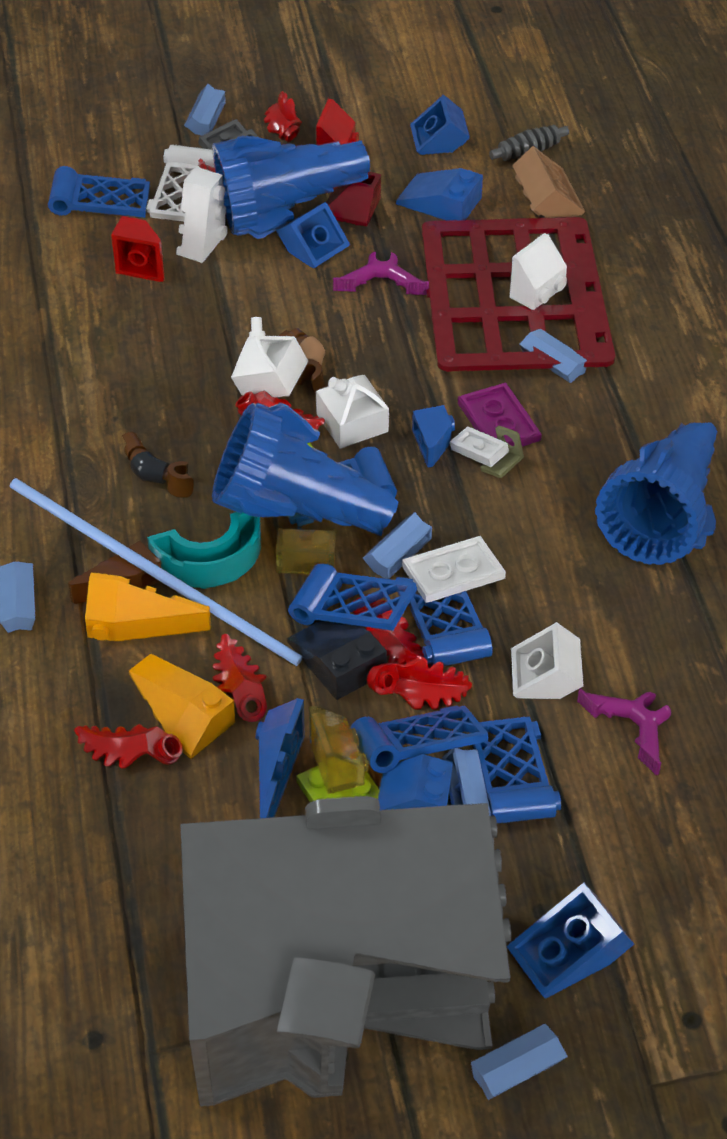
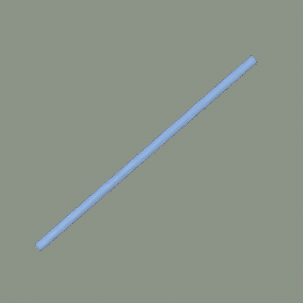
M15 478L12 480L10 488L189 600L209 606L210 613L295 666L300 664L303 658L302 655L19 479Z

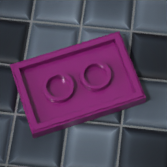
M507 383L458 396V405L475 430L497 438L495 428L498 426L514 430L520 435L522 447L541 441V432ZM504 435L505 441L509 445L515 446L513 440L509 436Z

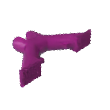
M372 252L369 255L367 265L340 278L333 277V291L356 292V286L366 284L367 281L375 277L393 280L397 286H402L406 289V294L427 295L426 289H429L428 281H421L400 268L397 255L392 252L390 259L387 261L377 260L376 252Z
M580 688L577 702L594 718L601 714H605L608 718L612 716L630 718L639 727L640 736L635 739V743L640 746L638 759L652 770L655 775L659 774L661 762L659 757L658 726L667 721L671 716L670 707L666 705L657 711L646 709L656 698V694L653 692H646L634 700L586 693Z

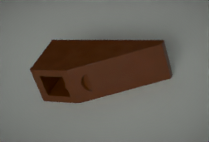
M141 541L128 547L161 568L160 559ZM116 554L100 562L87 572L76 576L68 582L71 602L77 604L87 602L91 572L121 576L130 579V585L146 589L147 585L151 587L159 582V580Z

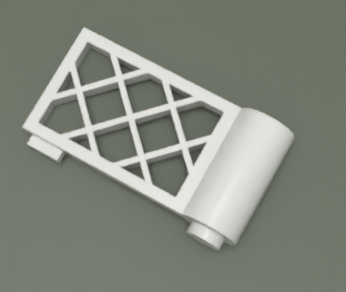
M170 145L169 149H165L164 163H166L156 195L154 199H149L146 207V212L150 213V217L184 221L185 213L181 211L182 203L176 205L173 200L181 197L183 194V188L179 186V183L184 182L195 167L200 168L198 166L199 159H202L206 165L214 167L213 150ZM171 171L181 172L182 175L173 179L170 173ZM171 187L177 190L169 195L164 192ZM167 203L171 207L167 210H158V207Z

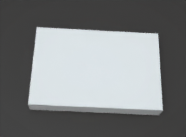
M481 536L402 559L403 569L409 578L413 579L414 583H416L417 590L426 603L505 579L506 573Z

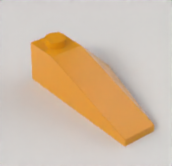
M93 572L90 574L85 613L88 638L124 641L208 631L211 628L209 606L177 595L171 598L155 593L156 588L147 585L146 589L130 585V579L121 576Z
M149 654L129 670V675L143 698L147 700L156 720L160 722L165 732L179 738L183 747L182 752L190 759L235 723L234 700L212 683L153 654Z

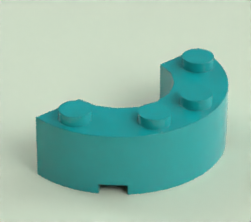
M243 512L231 513L229 530L222 537L211 542H192L181 537L175 529L147 537L148 549L160 559L163 570L191 587L207 589L224 585L239 579L249 571L258 559L261 550L260 517L250 516Z

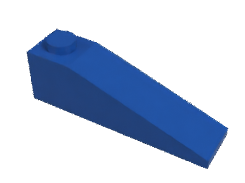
M298 698L269 710L265 721H260L257 726L255 738L259 740L260 818L275 817L305 738L304 700Z

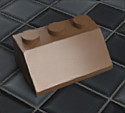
M534 146L512 165L517 174L515 178L523 186L522 192L530 200V208L536 215L540 216L542 214L546 218L579 216L585 213L563 168Z

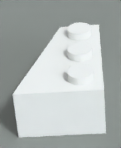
M195 167L184 180L181 211L185 212L184 225H179V233L183 234L182 245L177 247V255L203 263L218 243L225 239L227 226H225L226 207L224 206L225 187L223 186V175Z

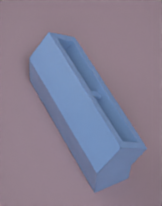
M207 84L200 92L184 126L196 135H204L212 131L225 105V91L216 90Z
M542 329L530 332L519 344L523 352H534V346L561 362V364L553 365V368L550 370L569 383L573 382L578 376L583 375L586 371V367H584L586 359Z
M415 512L401 521L363 559L373 572L385 579H390L402 567V559L414 556L431 540L432 527L423 522Z
M12 562L0 566V623L8 633L18 629L32 630L35 621L33 563Z
M451 749L442 757L443 760L453 763L449 788L451 805L488 803L489 816H491L478 750Z
M543 1024L471 1062L473 1078L481 1086L487 1099L490 1100L563 1061L568 1056L557 1036L546 1024Z

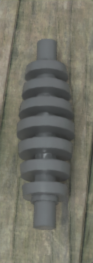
M550 125L548 127L544 126L525 130L514 137L508 138L506 141L500 142L497 149L489 151V156L492 160L500 157L504 161L511 160V158L518 159L532 146L542 152L552 147V145L558 144L561 137L569 135V128L567 126L557 128L556 125Z

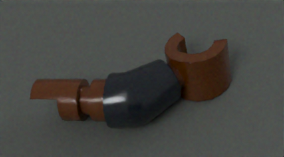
M127 432L122 435L127 443L124 452L131 462L130 467L138 478L143 481L161 484L167 481L168 492L176 497H189L193 493L194 480L188 475V462L178 461L169 465V463L147 452L136 433Z

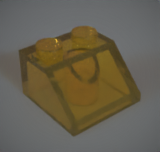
M278 528L276 544L277 573L310 574L317 564H329L335 568L337 529Z
M310 706V746L327 793L331 794L363 786L364 774L366 771H369L365 753H359L358 751L359 739L356 729H350L346 717L318 706Z

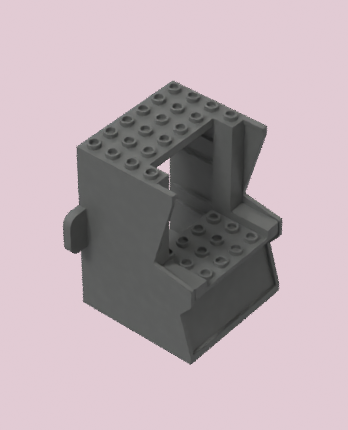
M343 797L312 801L306 805V815L180 824L189 1040L200 1106L216 1105L282 1080H288L312 1098L340 1096L343 1094L347 1047L326 1046L317 1039L282 1037L277 1032L294 957L347 964L371 970L375 973L364 1026L365 1029L475 1050L492 1049L488 1011L490 1003H495L493 982L510 981L506 942L511 941V929L509 919H503V906H506V890L504 884H498V872L502 870L500 850H494V838H497V822L495 816H489L488 803L380 810L379 800L374 797Z

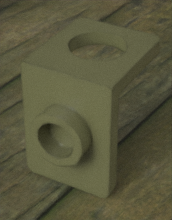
M498 426L495 428L497 439L506 442L504 435H507L513 440L515 446L508 444L509 452L492 467L483 464L481 471L502 478L524 458L519 433Z

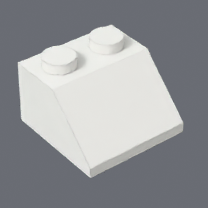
M542 234L514 255L512 259L510 298L532 310L546 303L558 291L563 290L567 283V265L548 234Z
M554 623L511 648L513 696L516 698L561 699L583 687L580 638L559 623Z

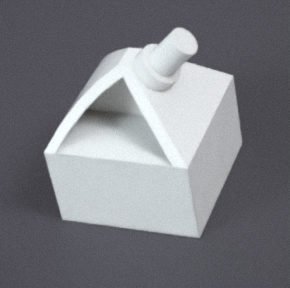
M252 317V331L249 332V337L241 351L231 378L241 395L249 391L257 394L265 390L274 398L289 396L306 367L308 359L295 336H265V331H262V318Z
M365 375L341 380L332 377L328 382V387L316 391L317 416L325 419L323 425L339 448L388 432L389 408Z

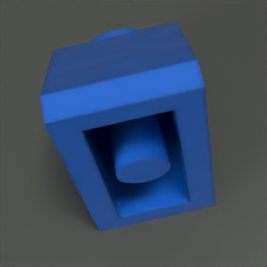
M444 405L413 411L412 431L427 467L435 465L450 445L451 432L455 431L453 416L448 415Z

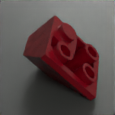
M368 172L369 178L364 181L333 188L334 192L330 193L326 202L337 221L367 227L381 198V174Z

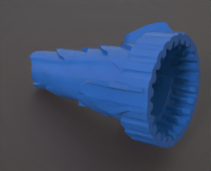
M240 136L237 139L214 143L212 146L215 173L223 175L225 216L231 233L237 236L250 234L256 239L264 238L294 220L293 212L288 209L294 207L295 204L310 201L317 197V195L334 192V187L366 180L369 178L368 172H370L371 166L369 155L362 140L341 145L337 141L322 145L307 144L295 146V144L281 145L280 142L254 136Z
M251 403L244 410L234 427L222 455L212 493V501L215 504L238 513L243 512L255 517H295V514L298 513L319 522L326 519L342 526L354 525L379 536H382L384 528L388 526L398 507V501L387 490L360 477V473L355 469L335 462L327 457L328 454L310 447L307 443L318 440L320 432L312 428L308 421L283 403L272 407H267L260 403Z
M681 423L677 430L672 431L667 438L642 446L640 458L627 461L624 465L616 468L597 496L595 514L597 515V524L605 538L621 554L630 557L634 561H641L644 564L651 565L654 563L662 565L667 562L672 563L678 558L689 554L693 548L702 549L706 544V537L713 535L716 520L711 505L706 504L703 493L708 482L707 476L710 473L708 466L715 450L714 442L717 435V429L712 423H689L687 425Z

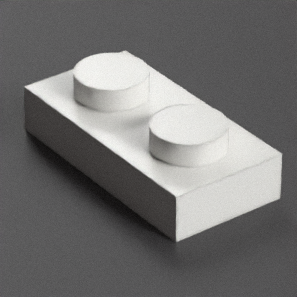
M468 426L450 441L453 451L489 467H492L509 452L506 442Z

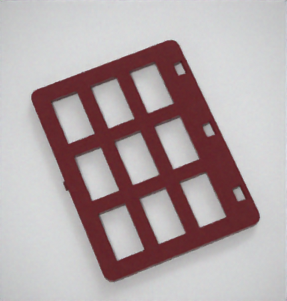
M581 217L447 220L423 223L422 239L427 281L429 282V289H426L427 298L430 299L436 359L439 369L447 372L551 369L553 365L561 364V362L534 346V352H503L498 321H528L529 332L538 329L546 332L544 320L563 319L574 320L579 350L573 351L587 360L584 362V367H608L614 364L615 351L589 228L585 219ZM557 233L561 257L567 265L566 278L570 305H540L535 310L527 306L496 307L491 277H511L512 262L489 263L485 235L513 234L517 254L530 244L529 234ZM441 236H469L473 263L444 264ZM584 238V243L576 242V239ZM475 278L479 307L450 308L446 279ZM594 286V291H586V287ZM482 322L486 353L456 354L452 323ZM596 337H604L605 342H597Z

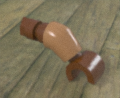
M299 328L292 329L291 331L285 330L279 334V336H295L308 359V363L296 385H302L305 380H311L315 394L316 391L325 388L322 371L325 350L322 343L317 338L306 335Z

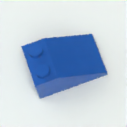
M462 168L416 174L398 197L396 204L446 221L466 220L482 198L483 175Z
M583 883L506 947L541 995L546 999L609 966L631 948L634 942L597 895Z

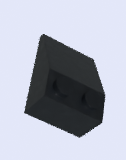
M321 620L287 638V643L295 652L303 656L302 660L336 700L366 685L368 673L372 667L387 664V650L370 631L361 626Z

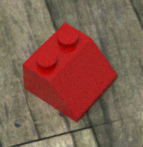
M328 98L316 125V145L337 141L341 145L358 141L359 133L355 132L356 122L333 99Z
M121 216L111 234L116 274L163 282L165 278L161 239L146 220Z

